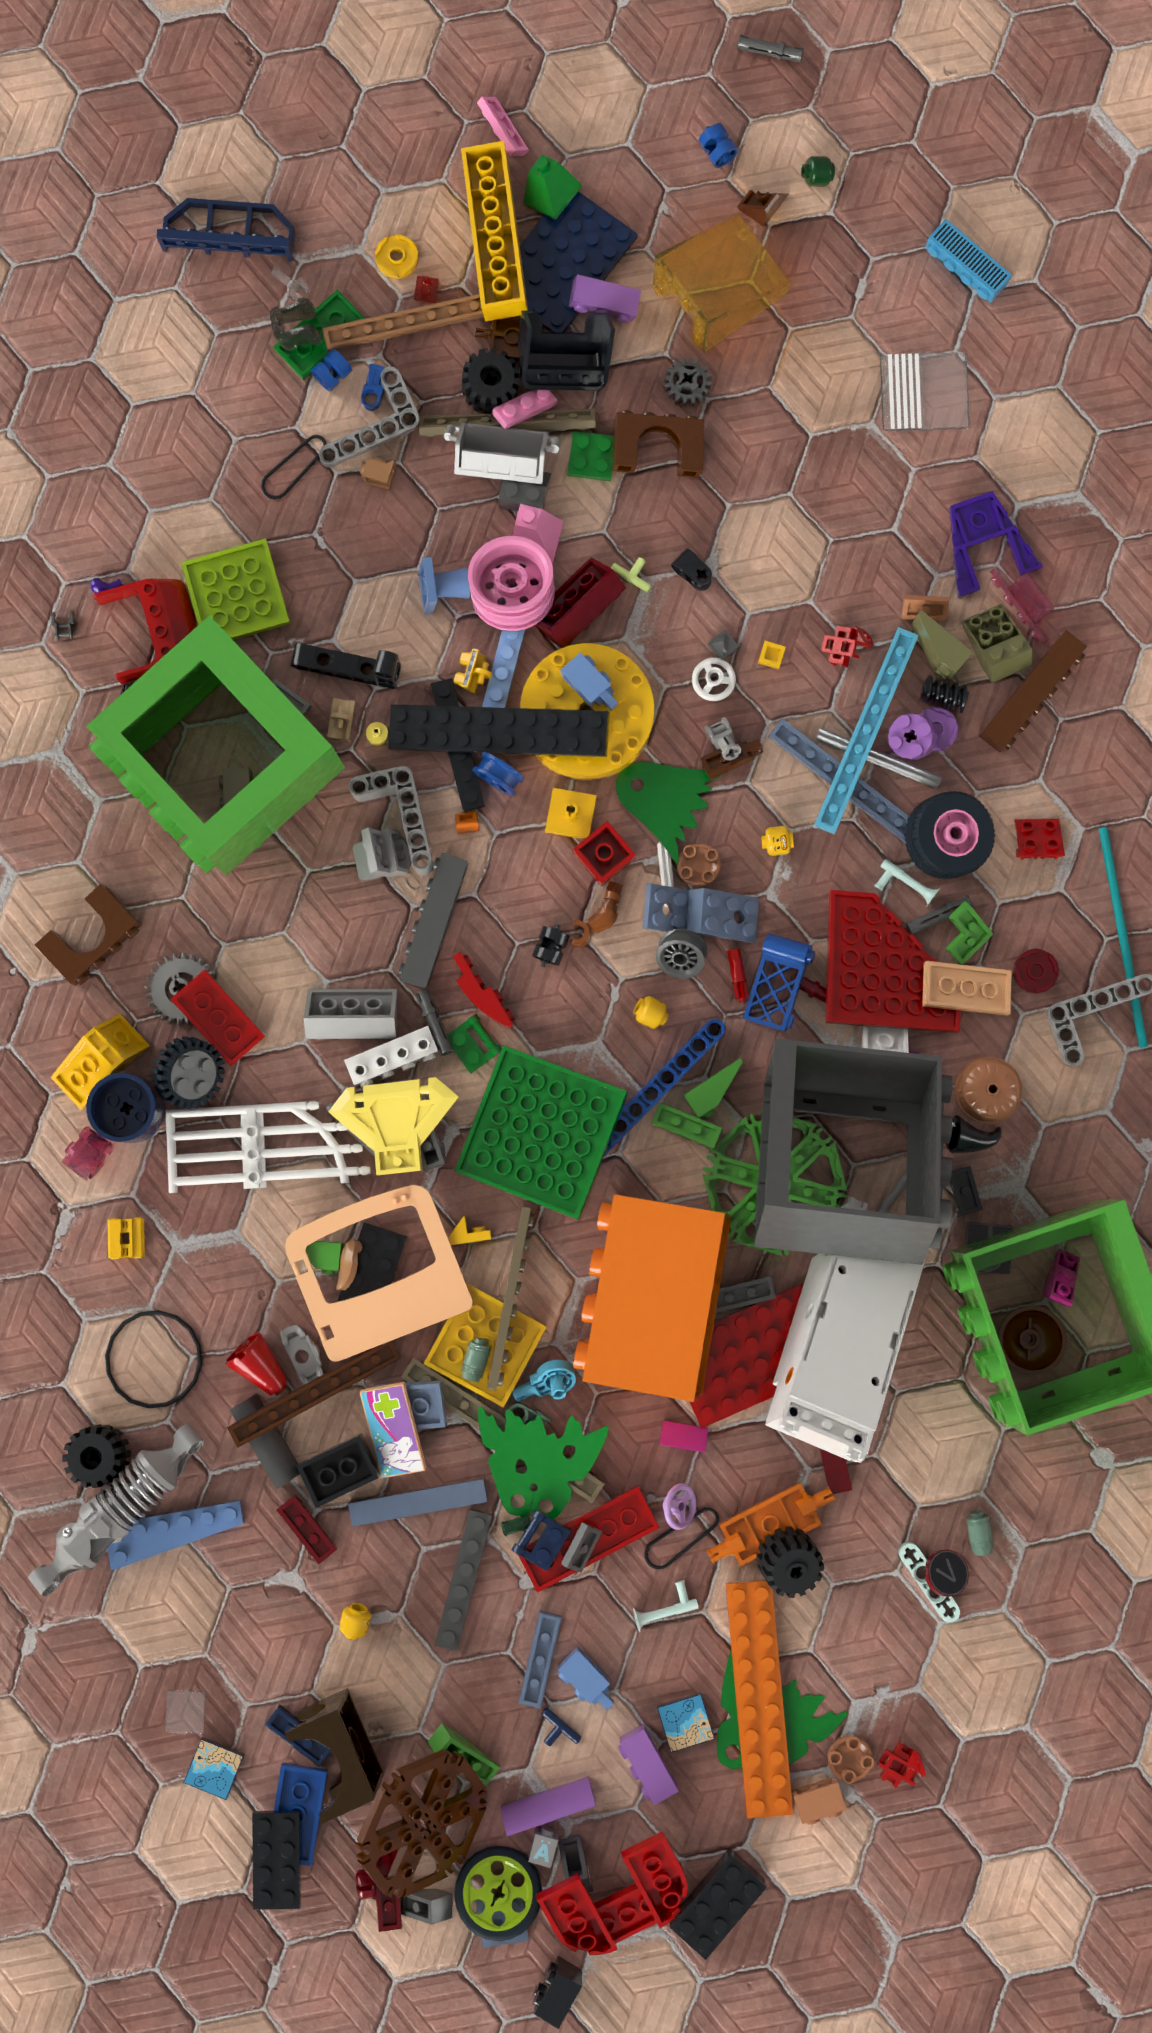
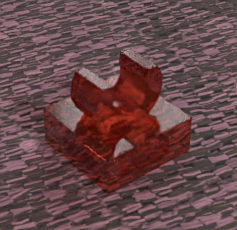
M417 276L414 299L436 303L439 279L431 278L430 276Z

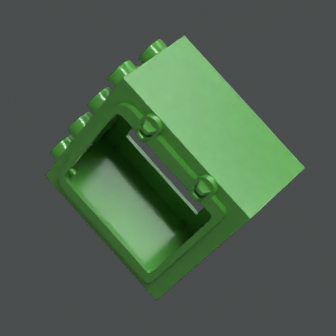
M210 615L86 726L97 737L88 746L91 751L117 777L122 775L118 780L147 809L155 802L157 803L148 812L176 841H179L186 834L187 838L179 846L206 874L216 866L227 876L255 849L261 847L266 839L307 802L312 801L320 790L345 769L331 744ZM221 684H224L285 751L204 824L153 769L155 765L152 762L149 764L143 758V755Z

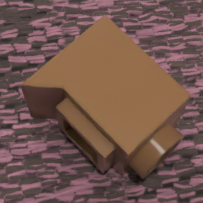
M367 458L366 462H362L360 469L364 483L389 490L396 470L395 460L387 463V461L378 458Z

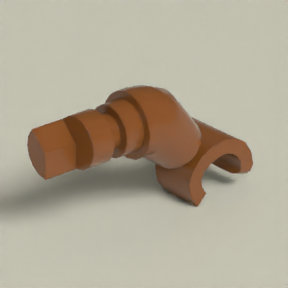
M609 881L604 895L606 901L602 902L601 908H598L597 912L587 919V923L580 920L572 921L575 929L580 928L584 930V935L579 939L573 938L570 941L571 945L577 948L585 947L591 940L592 932L596 934L613 926L618 917V906H616V903L620 902V893L623 885Z

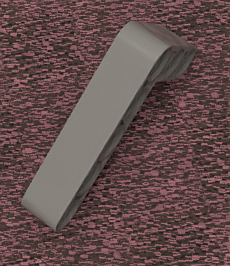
M390 366L383 369L381 373V384L395 414L321 447L319 457L325 467H335L417 429L419 426V414L398 369ZM394 374L397 380L395 383L389 384L385 381V376ZM399 394L404 395L406 402L401 405L397 404L394 401V397ZM406 415H412L416 421L412 425H407L404 423L403 418ZM386 424H392L396 430L392 434H386L383 431V427ZM366 433H372L376 439L372 443H366L363 437ZM352 442L356 447L354 451L346 452L343 449L344 444ZM326 451L334 452V460H324V453Z
M398 766L352 778L349 782V790L356 801L364 802L396 794L413 867L420 875L429 874L433 870L434 863L411 770L406 766ZM402 775L409 776L406 782L401 783L398 781ZM381 780L387 781L385 787L379 788L376 786ZM359 785L365 786V790L361 793L355 792L356 787ZM407 796L414 797L411 803H404L403 799ZM411 817L419 818L416 824L411 825L407 823ZM416 838L423 839L421 845L415 846L412 844ZM420 859L428 860V864L424 867L417 865Z
M1142 974L1050 1006L1047 1009L1046 1018L1063 1064L1074 1067L1080 1065L1084 1060V1052L1072 1020L1152 993V975ZM1141 979H1146L1150 983L1147 991L1139 987ZM1119 986L1127 988L1128 996L1126 998H1121L1117 994ZM1098 993L1105 995V1005L1097 1004L1095 997ZM1079 1000L1084 1003L1085 1009L1082 1013L1075 1011V1001ZM1054 1008H1060L1063 1011L1061 1020L1053 1018L1052 1010ZM1062 1029H1067L1070 1032L1071 1037L1069 1041L1061 1040L1059 1034ZM1070 1050L1078 1054V1060L1075 1063L1067 1059V1053Z

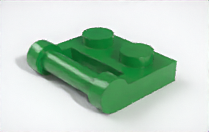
M477 1014L470 1017L447 1035L454 1052L470 1074L499 1054L502 1049L485 1030ZM471 1026L490 1050L485 1055L467 1032V1029Z

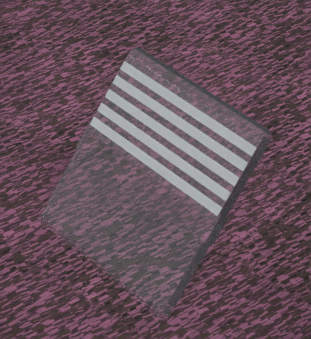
M920 352L917 354H885L880 356L883 431H933L970 428L967 353Z

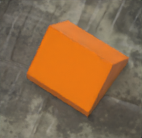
M477 811L455 814L457 834L480 831Z

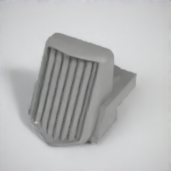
M369 827L361 830L362 842L353 846L360 880L368 881L381 877L390 878L409 873L412 863L407 841L401 837L400 831L390 828L379 831Z

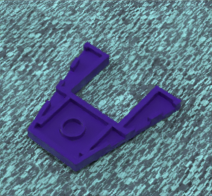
M993 491L949 507L958 598L981 589L966 548L1006 535L1020 576L1043 567L1041 562H1038L1033 555L1030 546L1025 543L1019 534L1020 531L1016 525H1013L1007 516L1008 513Z

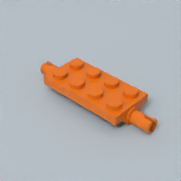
M798 1482L719 1523L725 1536L724 1542L706 1551L712 1563L731 1554L735 1555L741 1567L756 1559V1554L761 1553L758 1549L760 1543L765 1544L766 1540L764 1537L768 1534L774 1535L775 1529L780 1528L782 1531H785L786 1527H792L794 1531L799 1528L806 1533L822 1525L816 1513L817 1509L831 1501H835V1498L829 1487L813 1496H807L802 1484Z

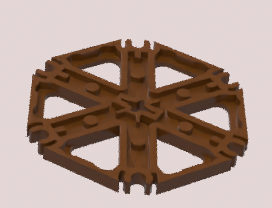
M440 1750L396 1769L399 1771L400 1776L393 1772L391 1774L394 1778L392 1784L388 1785L383 1782L382 1786L386 1791L384 1792L380 1787L357 1837L358 1842L356 1846L362 1852L356 1854V1857L359 1859L357 1861L386 1896L392 1897L395 1894L398 1898H401V1896L405 1898L449 1877L446 1875L445 1870L452 1874L454 1872L451 1868L452 1864L455 1861L461 1864L462 1859L459 1855L465 1859L486 1811L485 1806L487 1802L481 1797L486 1795L487 1791L484 1790L486 1789L485 1785L465 1757L456 1751L452 1754L448 1750ZM433 1769L420 1799L411 1787V1782L415 1776ZM464 1773L471 1783V1787L462 1793L446 1799L456 1776ZM392 1804L403 1819L376 1831L384 1809ZM471 1816L472 1820L468 1825L462 1843L455 1846L443 1828ZM420 1820L424 1821L426 1829L421 1825ZM399 1849L388 1876L384 1878L376 1867L378 1859ZM424 1849H426L437 1863L436 1871L413 1882V1875Z

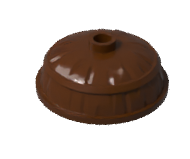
M1028 1305L1015 1309L1005 1317L998 1332V1339L1007 1364L1023 1374L1039 1375L1052 1370L1062 1360L1067 1347V1335L1061 1320L1053 1312L1040 1306ZM1029 1334L1032 1339L1029 1343H1026L1024 1337Z

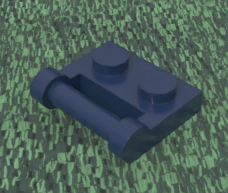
M535 1509L531 1522L518 1544L515 1543L512 1547V1551L548 1571L571 1530ZM543 1522L547 1526L530 1552L526 1547L540 1523Z

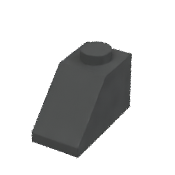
M421 1889L405 1898L401 1896V1914L430 1925L453 1918L451 1893L439 1889Z

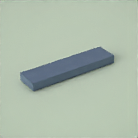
M539 1611L519 1704L541 1709L562 1619L561 1615Z

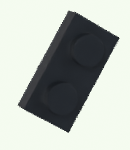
M967 1166L953 1170L950 1184L959 1215L963 1216L983 1210L971 1167Z

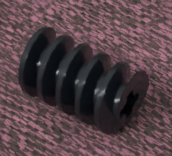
M928 675L924 681L919 701L925 696L926 704L931 699H934V706H937L942 701L944 709L950 703L951 711L960 706V713H963L969 691L967 692V685L965 684L959 689L958 682H954L950 687V681L945 680L941 685L940 677L936 678L933 682L932 675Z

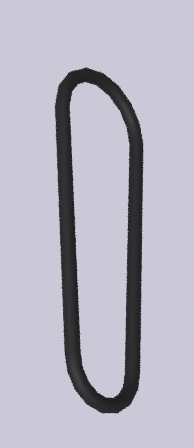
M320 435L310 436L293 452H291L285 459H283L277 466H275L269 473H267L262 479L261 488L264 495L270 499H280L283 496H285L290 491V489L300 480V478L310 469V467L320 458L319 454L290 484V486L282 494L278 496H272L266 492L264 487L266 479L270 475H272L278 468H280L286 461H288L294 454H296L310 440L318 438L322 440L323 445H326L325 439Z
M703 1508L695 1513L694 1518L705 1511H710L715 1515L716 1521L708 1530L665 1565H653L649 1561L648 1551L653 1544L676 1529L672 1528L651 1541L646 1546L644 1552L647 1564L654 1569H664L671 1565L718 1525L719 1516L717 1512L712 1508Z

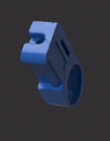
M369 364L366 384L363 386L361 402L366 410L374 411L381 405L384 393L381 384V373L386 368L384 366ZM369 394L375 395L377 402L372 405L365 402L366 396Z

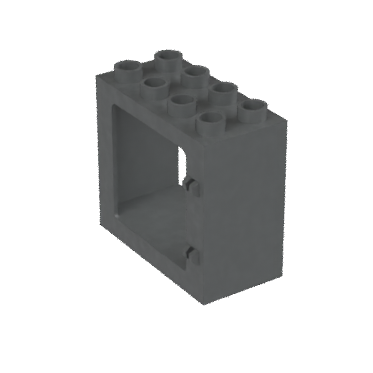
M775 1038L763 1090L754 1247L918 1265L923 1264L929 1248H940L942 1228H949L952 1211L951 1200L942 1199L943 1186H949L951 1180L952 1159L942 1156L943 1144L950 1143L952 1134V1116L943 1115L944 1103H949L951 1100L953 1078L951 1075H942V1056ZM793 1111L904 1124L907 1127L906 1215L788 1202Z

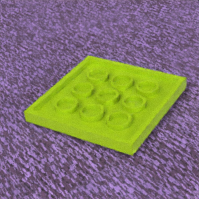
M266 538L181 562L198 625L210 615L232 640L291 624Z

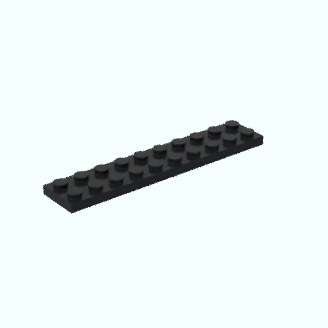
M391 704L388 749L607 757L610 712Z

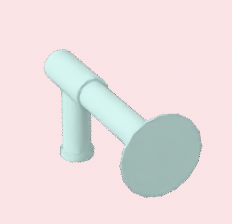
M887 859L880 866L886 871L874 885L876 889L882 892L885 885L894 876L919 892L927 902L926 907L929 906L940 888L934 890L927 888Z
M685 1580L675 1582L681 1603L646 1613L638 1612L633 1608L639 1632L641 1627L647 1622L699 1609L696 1599H688Z

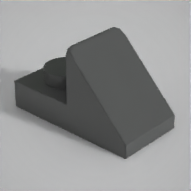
M436 1129L431 1132L421 1145L422 1167L424 1171L446 1164L445 1145L439 1141Z

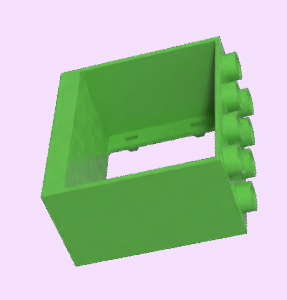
M1100 1199L948 1251L952 1262L942 1265L944 1275L952 1291L958 1289L959 1293H963L967 1304L958 1308V1315L966 1334L973 1333L974 1337L979 1339L982 1349L973 1352V1358L981 1378L988 1377L991 1383L994 1382L997 1393L988 1396V1401L997 1423L1003 1421L1006 1428L1013 1427L1028 1436L1152 1393V1275L1125 1200ZM1085 1234H1091L1127 1333L1132 1352L1021 1391L1016 1390L981 1290L977 1273L982 1269ZM1118 1367L1120 1368L1121 1372H1115L1108 1375L1107 1371ZM1051 1390H1053V1392H1054V1395H1051V1394H1050V1395L1041 1397V1394H1042V1393H1045V1392H1048V1391H1051Z

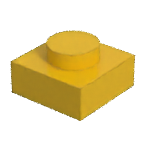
M765 640L758 664L779 670L786 647Z

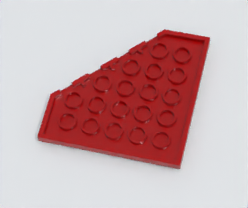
M830 890L826 1023L952 1033L960 1032V1010L923 1007L924 962L937 961L923 949L924 946L912 933L910 934L901 925L902 922L880 902L881 899L875 893Z

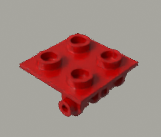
M1059 819L1014 820L1018 849H1016L1017 858L1020 857L1021 860L1032 857L1034 859H1038V857L1041 859H1058V857L1065 856Z

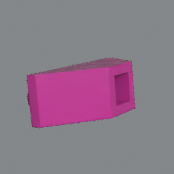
M1059 1248L1045 1279L1043 1297L1071 1307L1080 1257Z

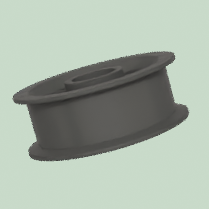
M673 929L663 934L660 938L656 951V962L663 972L672 977L691 978L698 975L704 968L708 950L707 945L700 935L691 930Z

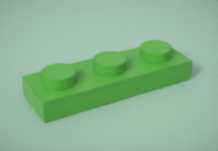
M659 1103L651 1122L656 1127L712 1150L715 1149L723 1128L662 1103Z

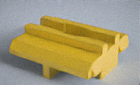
M110 1218L108 1220V1258L145 1257L146 1236L144 1232V1218ZM123 1233H129L130 1244H123Z

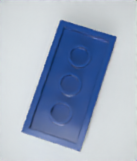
M282 1762L274 1811L300 1810L301 1865L312 1866L320 1822L319 1812L322 1810L328 1770Z

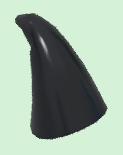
M955 1115L952 1117V1134L950 1143L946 1144L947 1149L951 1153L986 1150L996 1145L1000 1140L1001 1127H997L994 1132L987 1133L975 1128L960 1116Z

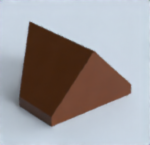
M749 190L737 208L765 227L789 193H760V191L754 193L753 190Z

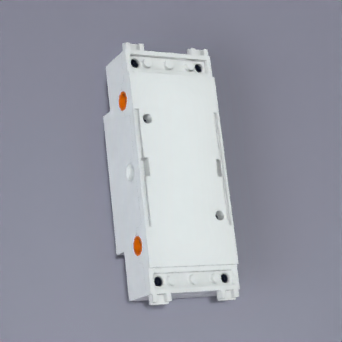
M849 1197L847 1203L840 1208L866 1210L868 1204L858 1201L854 1197ZM818 1254L811 1259L773 1381V1385H776L777 1388L767 1416L766 1426L849 1461L861 1463L865 1459L878 1425L925 1260L922 1265L827 1254Z

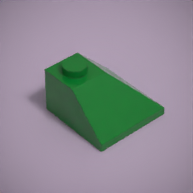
M541 155L528 172L523 203L525 206L556 220L581 189L582 185L558 161Z

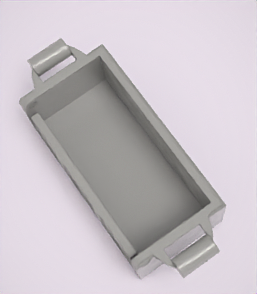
M461 423L460 426L448 425L444 434L445 440L456 442L454 474L542 484L547 464V452L557 453L561 443L560 438L550 437L548 432L514 428L505 430L503 427Z

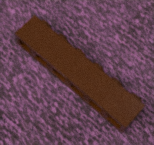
M1066 630L979 737L999 753L1004 748L1009 750L1016 741L1014 738L1015 734L1018 731L1022 733L1030 724L1028 718L1032 714L1036 716L1044 707L1041 702L1046 697L1050 699L1058 690L1055 685L1059 680L1064 682L1071 674L1069 668L1073 663L1078 665L1085 657V654L1082 652L1087 646Z

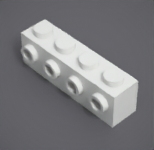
M426 1026L345 1059L344 1062L355 1086L360 1085L363 1088V1086L372 1085L373 1079L381 1077L383 1080L395 1075L393 1071L400 1068L403 1071L415 1067L414 1063L423 1059L425 1063L436 1058L435 1054L439 1053L429 1026Z

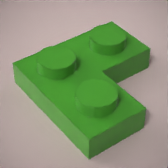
M963 902L949 916V919L961 933L945 948L960 965H963L993 935L991 930L967 902Z

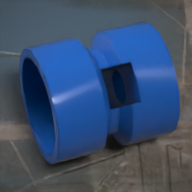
M332 349L324 357V362H318L311 369L315 379L329 392L339 384V378L344 379L353 371L347 360L335 349Z

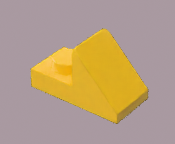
M465 1215L448 1239L451 1245L489 1240L492 1239L491 1230H486L485 1226L472 1228V1233H468Z

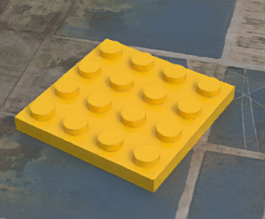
M467 1283L473 1301L472 1307L466 1312L447 1319L424 1365L504 1408L547 1326L516 1310L515 1318L510 1317L509 1327H513L511 1341L506 1340L505 1349L509 1350L507 1363H502L500 1372L504 1373L502 1387L497 1386L496 1391L487 1389L504 1302ZM475 1337L488 1340V1345L491 1346L483 1378H480L479 1382L464 1379L461 1373L469 1341H474Z

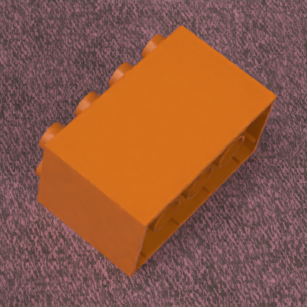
M616 1194L613 1196L612 1203L602 1202L597 1228L598 1230L607 1231L605 1249L594 1248L590 1263V1276L600 1277L597 1294L586 1295L582 1310V1322L592 1324L590 1338L585 1339V1341H578L574 1357V1368L584 1370L583 1382L695 1402L702 1396L732 1218L731 1214Z

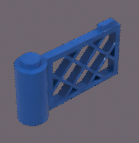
M769 933L763 944L762 958L743 1019L786 1032L787 1028H792L795 1016L791 1014L805 969L809 963L812 964L815 951H813L812 945ZM767 961L774 962L778 969L777 972L770 976H767L764 970ZM790 968L799 970L796 979L788 982L783 972ZM780 974L786 985L774 990L770 980ZM767 982L771 993L761 998L758 988ZM788 988L791 994L790 1000L782 1004L777 993ZM774 996L779 1006L768 1012L763 1001ZM760 1003L765 1014L759 1018L751 1017L752 1008ZM781 1010L784 1015L782 1026L774 1024L770 1015ZM767 1017L769 1022L764 1021L763 1019Z

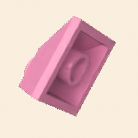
M520 504L513 536L525 537L539 544L547 552L553 564L564 521L543 509Z

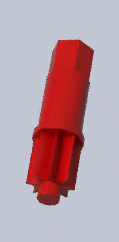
M736 948L727 951L732 977L731 983L733 984L735 999H739V1003L746 1002V997H749L747 979L745 978L741 950Z

